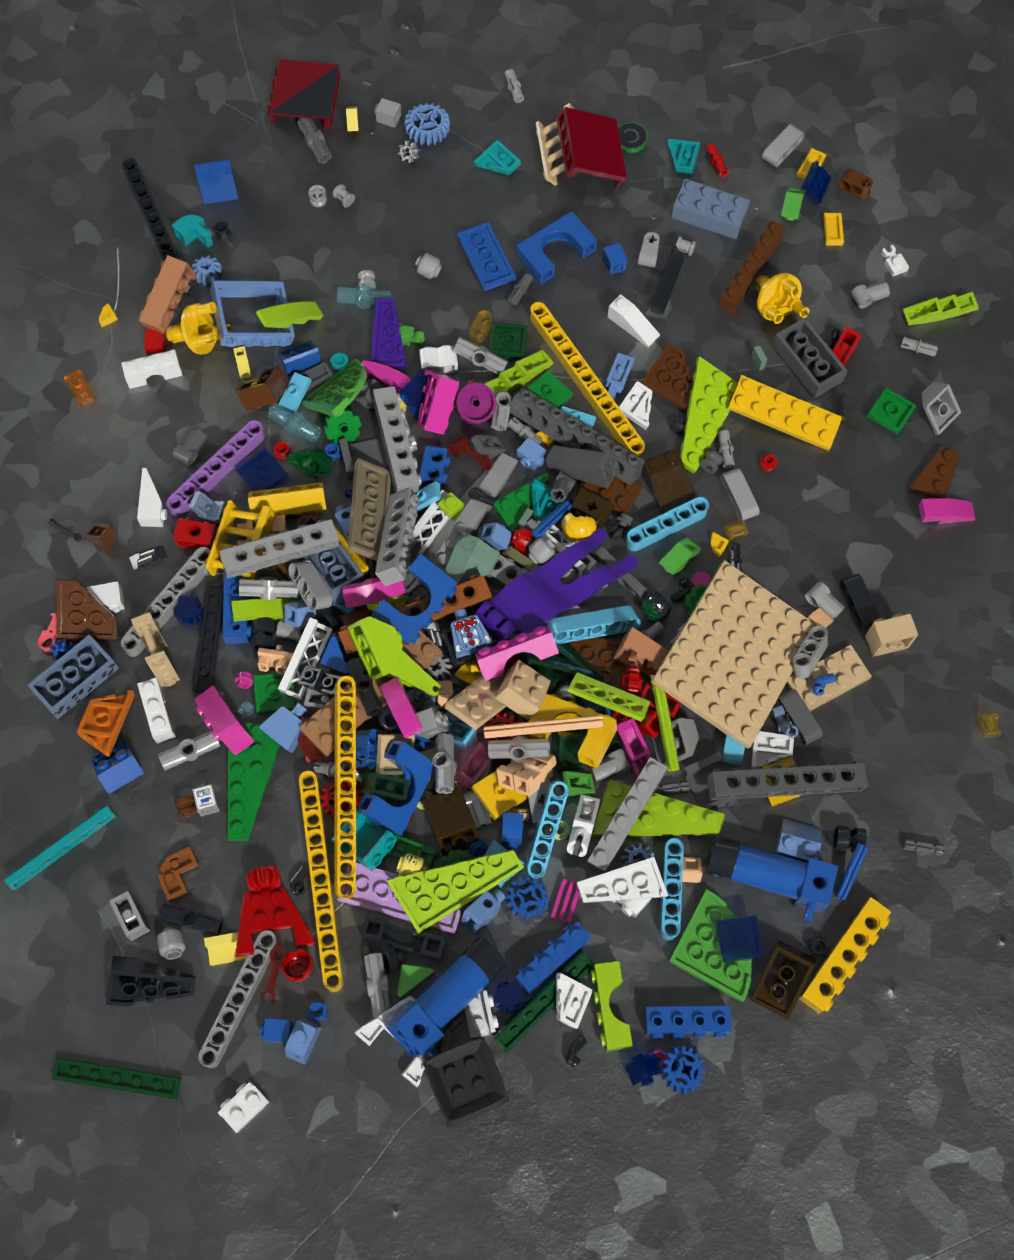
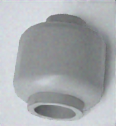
M425 253L423 257L419 255L415 263L418 266L417 273L428 279L437 278L442 268L440 259L429 253Z
M539 537L529 546L530 553H528V556L535 564L544 565L556 555L554 548L556 544L549 537L547 539Z
M174 927L164 928L156 938L159 954L166 959H176L186 949L182 931Z

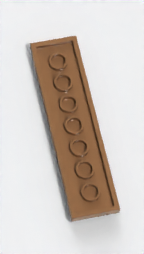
M420 630L419 634L421 636L415 644L410 643L409 645L402 642V650L425 670L442 655V651ZM387 676L373 680V686L383 707L387 704V701L380 686L392 680ZM349 684L343 689L344 691L350 689ZM335 696L299 727L300 731L326 757L335 750ZM356 696L357 731L372 716L366 715L360 699ZM346 701L341 702V708L344 711H349L350 705ZM346 721L341 722L342 730L349 731V723Z

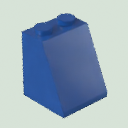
M230 159L195 164L197 181L204 204L238 199L234 170Z

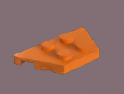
M129 690L127 694L117 697L115 694H112L105 698L90 700L76 731L78 736L106 756H110L134 699V691Z

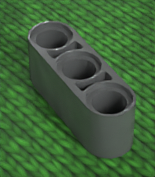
M794 688L778 697L776 700L777 704L782 705L785 718L798 728L799 733L797 737L803 745L806 746L823 736L817 721Z

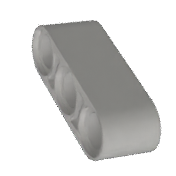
M789 124L766 148L762 159L774 167H778L801 143L805 133L794 125Z
M737 468L721 474V483L739 520L744 521L758 516L759 507L741 470Z
M310 561L291 563L289 565V576L307 607L311 611L329 608L332 605L331 594L314 565Z
M813 627L795 654L793 667L796 677L802 679L809 677L828 646V632L825 627Z

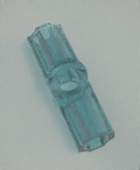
M360 285L357 288H337V303L356 304V306L363 309L370 308L371 305L376 306V299H391V290L372 289L368 285Z
M278 404L269 408L268 418L282 425L288 433L292 435L298 434L312 443L317 442L320 438L322 429L307 421L301 413L297 411L291 412Z

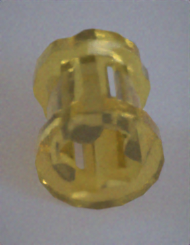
M739 520L738 523L730 526L728 524L724 525V533L729 541H732L735 537L747 536L748 534L747 526L743 520Z
M998 714L981 716V720L984 723V737L992 738L1001 735V731L998 728Z

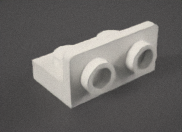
M482 990L464 1008L471 1039L494 1034L495 1028H498L497 1017L492 1015L490 1008L494 1007L492 994L488 995L487 990Z
M246 1082L243 1083L236 1090L237 1094L232 1099L228 1098L220 1105L221 1110L218 1114L225 1119L236 1133L244 1128L270 1103L252 1082L248 1084Z

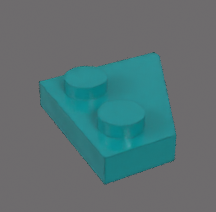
M668 138V147L675 171L693 174L700 142Z
M496 140L474 161V165L510 175L521 165V160Z
M534 479L531 483L534 518L542 522L562 502L556 503L551 500L550 492L552 489Z

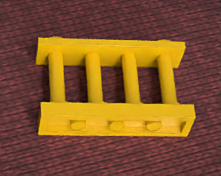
M228 500L227 506L223 509V517L210 555L205 561V568L211 576L216 575L218 568L224 569L222 561H220L219 551L227 546H237L226 544L229 534L252 538L251 541L260 540L261 537L270 534L276 516L270 506L263 505L261 512L258 514L239 511L233 501ZM235 518L258 521L256 528L253 530L232 527ZM258 550L256 554L263 555L264 551ZM257 570L242 574L245 579H255Z

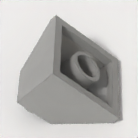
M932 382L921 393L923 408L935 434L940 435L962 413L950 385Z
M679 718L671 722L678 761L692 756L699 740L693 719ZM660 731L656 738L652 737L658 762L667 767Z

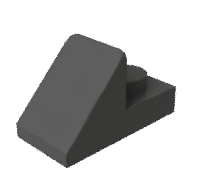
M475 435L471 439L474 444L473 450L481 463L506 451L498 436Z

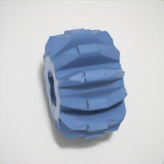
M201 255V259H195V264H192V270L197 275L195 279L198 284L203 283L206 286L207 283H210L212 285L213 281H219V277L222 276V267L216 257L211 259L210 255L206 258Z
M642 843L638 844L637 849L634 844H631L630 850L625 848L623 851L625 855L621 856V860L625 862L622 864V867L636 863V857H640V861L652 858L654 853H647L649 846H646L644 850L641 849Z

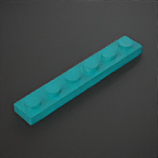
M108 806L99 808L91 818L81 821L73 831L64 833L55 844L46 846L40 855L27 860L25 866L12 871L4 881L8 887L15 891L115 818V814Z

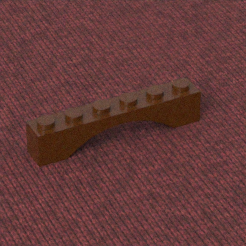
M773 220L769 222L722 294L718 306L719 309L734 316L756 276L783 241L786 227Z

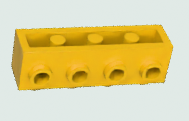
M323 482L248 492L249 508L252 513L259 514L263 505L270 506L276 516H286L287 514L302 515L304 512L309 511L319 513L326 509Z

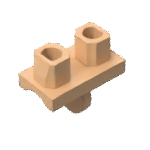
M277 645L275 650L259 648V670L267 672L270 667H273L278 674L284 675L293 653L283 651L282 645Z

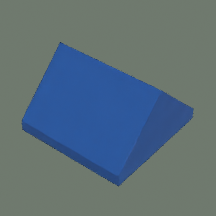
M311 340L278 353L287 376L321 364L318 347Z
M331 637L320 663L348 674L345 664L351 660V657L346 655L340 637Z

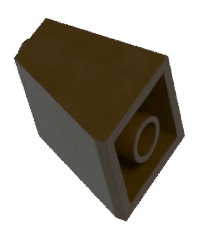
M459 786L454 787L452 793L430 795L422 800L426 816L442 856H447L449 850L461 849L464 851L469 849L471 843L480 840L476 823Z

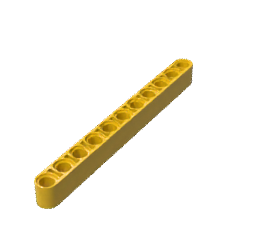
M541 302L532 304L530 320L617 443L642 458L645 447L644 441L548 308Z
M350 676L341 677L335 684L334 890L336 896L340 899L351 898L356 892V684ZM341 682H347L350 689L344 691L340 686ZM342 701H346L350 705L349 711H344L341 708L340 704ZM342 721L349 723V731L342 730L340 726ZM342 741L349 743V751L341 749L340 744ZM342 761L349 763V771L346 772L341 769L340 764ZM345 781L350 785L348 792L342 791L340 787L341 782ZM342 802H347L350 805L349 812L346 813L341 810L340 805ZM342 822L349 824L350 830L348 833L341 831L340 826ZM343 842L350 846V851L347 854H344L340 849ZM343 863L348 864L350 867V872L347 875L343 874L340 870ZM343 884H347L350 887V892L346 896L340 891Z
M305 771L299 777L322 977L325 987L331 992H337L343 987L344 981L320 788L315 773ZM309 778L314 779L313 784L309 786L304 785L305 780ZM309 798H316V802L314 804H306ZM311 817L319 818L316 824H309ZM320 836L321 841L319 843H311L313 837ZM316 856H323L324 859L321 863L316 864L313 862ZM320 875L326 876V880L322 884L316 883V878ZM322 895L329 897L325 904L318 903V899ZM325 915L331 916V921L328 924L321 923V918ZM326 936H333L334 940L331 944L325 945L323 943V939ZM335 956L336 962L333 965H326L327 957ZM336 976L339 978L336 986L328 985V980L331 977Z

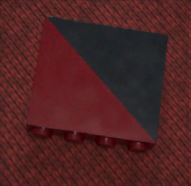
M279 59V64L275 67L276 79H273L272 82L273 93H270L271 105L267 108V116L270 117L271 124H274L276 116L320 119L324 122V129H331L340 82L339 64Z

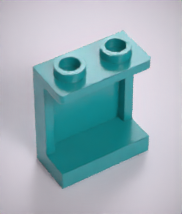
M356 812V861L370 871H373L381 863L388 851L394 847L397 839L391 831L384 830ZM345 822L341 827V831L348 833L350 826ZM334 836L331 840H332V841L334 842V844H335V836ZM343 842L340 849L347 854L350 851V846Z

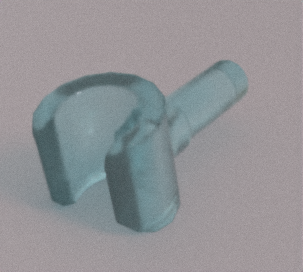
M244 702L240 709L234 713L236 717L243 712L249 716L256 708L250 702Z

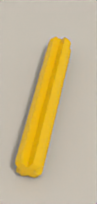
M335 527L339 543L364 575L369 573V566L359 554L348 550V541Z

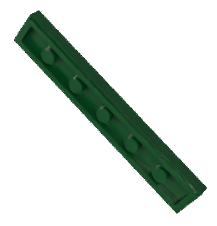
M580 949L491 1038L507 1053L556 1004V974L562 973L579 982L595 964Z
M63 1058L56 1059L52 1075L53 1080L178 1100L182 1078Z

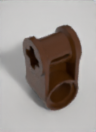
M848 168L838 181V186L843 191H847L860 199L869 197L871 193L870 188L873 185L872 178L853 168Z

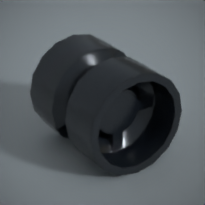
M270 618L253 620L251 622V633L253 634L251 637L252 650L258 651L259 648L275 650L277 647V638L274 635L276 634V621Z
M841 825L835 827L833 836L834 851L846 852L850 850L851 853H854L858 843L866 845V829L854 827L850 830L848 826Z

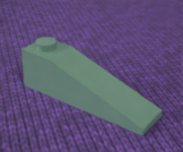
M463 532L454 547L444 572L456 582L460 581L462 584L467 582V578L476 574L479 577L488 575L493 570L500 554L481 539ZM469 587L465 588V589L463 590L464 595H465L471 588H469ZM447 596L445 599L448 604L456 602L454 596L451 598Z

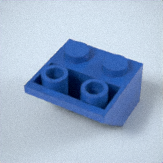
M126 740L115 743L110 756H106L101 752L90 760L97 777L108 794L144 774Z

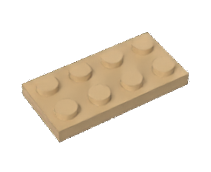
M849 645L819 661L809 677L802 679L793 675L789 677L786 685L790 690L794 688L808 709L812 711L871 679L872 676L853 647ZM833 673L836 681L825 686L823 695H814L812 685L815 678Z
M502 674L486 681L481 676L446 702L445 709L477 730L506 707V705L495 699L505 675Z

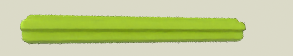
M652 683L668 771H678L680 767L666 692Z

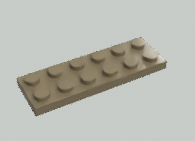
M359 458L355 462L348 550L378 561L390 498L391 473L389 470Z

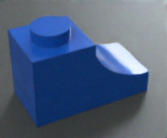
M503 813L501 846H505L506 849L521 847L524 814Z

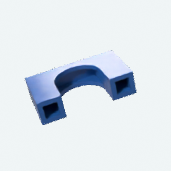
M572 211L567 215H562L554 223H549L544 229L534 232L531 237L521 240L516 245V257L540 285L554 277L555 265L542 251V248L547 243L557 240L564 241L570 244L581 258L596 250L597 239Z
M421 553L408 568V572L428 588L430 593L428 608L419 615L407 616L383 600L371 615L372 618L395 627L396 631L401 634L402 642L406 645L417 642L421 636L419 634L420 630L423 627L427 629L432 623L433 619L431 616L435 612L439 614L446 605L443 603L446 597L451 598L458 590L455 588L457 582Z
M392 740L384 758L403 772L405 778L404 791L401 797L392 804H388L375 795L365 793L356 812L386 831L389 830L393 834L402 836L436 767L430 759L407 743Z

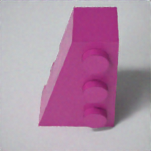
M425 370V375L428 376L427 386H423L422 390L425 393L424 403L420 404L417 426L423 430L444 435L448 427L450 413L454 408L455 395L459 391V381L444 374Z
M211 686L194 699L198 705L196 707L197 712L202 718L206 717L203 721L208 728L214 729L211 732L217 741L222 740L235 756L255 742L214 686Z

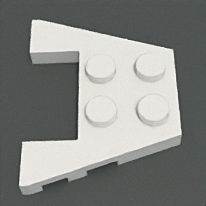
M408 996L357 1029L354 1034L368 1046L371 1045L383 1029L394 1037L384 1025L404 1005L413 1004L416 1000L412 996ZM429 1053L424 1057H415L401 1074L415 1087H418L420 1084V1079L425 1069L423 1062L428 1060Z

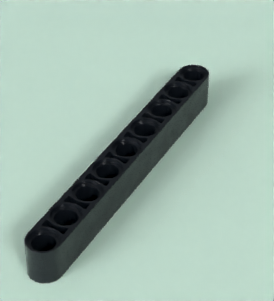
M133 158L124 160L122 167L162 261L166 260L167 255L180 260L137 161Z

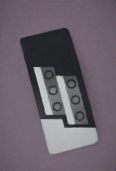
M161 545L131 556L130 561L133 569L136 570L152 562L166 559L168 556L164 546Z
M438 622L431 623L427 629L424 628L425 635L442 651L443 655H446Z

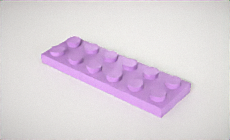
M356 863V892L354 896L348 899H340L338 897L337 900L411 922L386 879L398 877L399 875L377 868L370 871L362 864ZM349 865L347 867L345 875H347L350 872ZM343 884L340 889L341 893L345 896L348 895L350 887L347 884ZM463 906L434 923L430 928L455 934Z

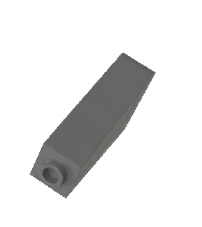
M553 446L545 458L550 471L556 473L561 471L569 477L608 489L616 474L610 454L605 452Z

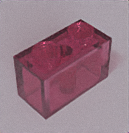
M479 742L454 776V780L470 790L492 760L488 755V748Z

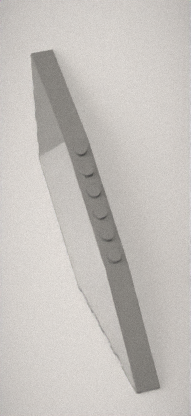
M504 453L497 457L459 499L464 504V507L454 517L449 518L423 554L424 557L443 572L445 571L454 547L462 533L475 536L492 507L470 499L468 496L470 489L477 487L484 493L497 499L518 460ZM420 586L410 595L411 599L406 604L414 603L413 599L422 595L427 598L430 596V593ZM411 609L409 611L410 616H416L420 614L419 610L417 609Z

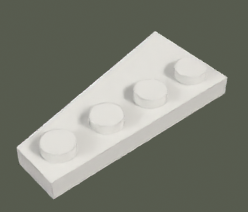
M655 857L576 883L583 903L668 897Z

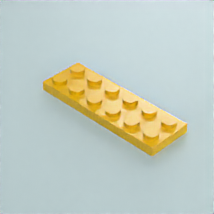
M743 375L739 379L728 409L827 451L832 446L842 417Z

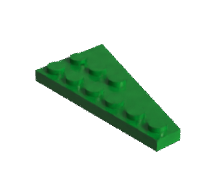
M264 722L242 723L246 732L255 742L236 756L228 748V841H247L250 839L257 818V812L262 803L265 788H267L279 746H281L259 728Z

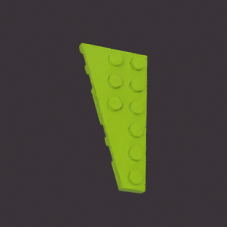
M700 356L696 359L697 366L693 376L694 383L687 410V423L684 428V440L680 450V457L685 469L693 474L697 471L730 411L728 406L738 382Z
M610 780L593 826L592 837H599V835L605 833L632 786ZM653 793L628 835H719L725 814Z
M512 849L386 879L416 931L420 933L524 867Z

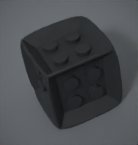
M484 1037L462 1043L423 1062L437 1103L447 1122V1128L472 1120L509 1102L501 1075Z

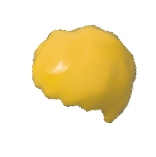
M568 513L561 520L564 536L574 543L588 538L597 529L596 521L592 517H575Z

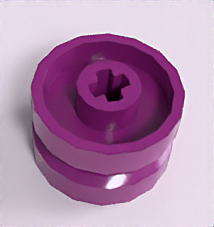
M471 383L462 388L456 395L454 403L457 415L461 420L469 424H479L487 421L494 414L497 405L494 392L482 383ZM478 400L479 403L477 405L479 406H473V401Z

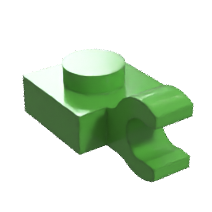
M399 324L403 345L410 346L411 342L419 345L424 344L423 332H415L414 327Z

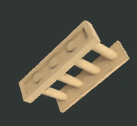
M570 103L564 106L575 109ZM537 121L536 134L539 139L544 167L543 175L546 181L556 186L558 185L556 175L565 171L564 163L556 168L554 166V161L563 156L562 149L553 154L551 150L552 146L560 142V137L557 135L549 139V133L558 128L557 121L546 127Z
M149 612L131 619L135 630L149 653H151V656L145 657V660L161 687L174 685L180 678L165 651H162L168 645L153 616Z

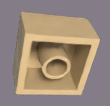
M903 613L894 615L891 619L885 620V618L875 620L865 637L872 657L909 648L918 636V632L911 614L903 615Z
M518 660L507 670L495 699L528 720L540 709L551 681Z

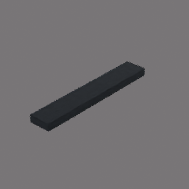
M207 582L193 692L203 693L211 686H214L223 619L224 583Z

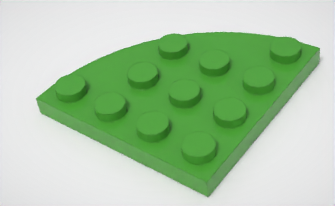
M354 359L302 400L301 403L305 408L338 417L345 412L344 409L365 387L367 370L360 360Z
M706 889L669 962L743 1003L751 982L752 956L749 941L738 917L733 914L722 899Z

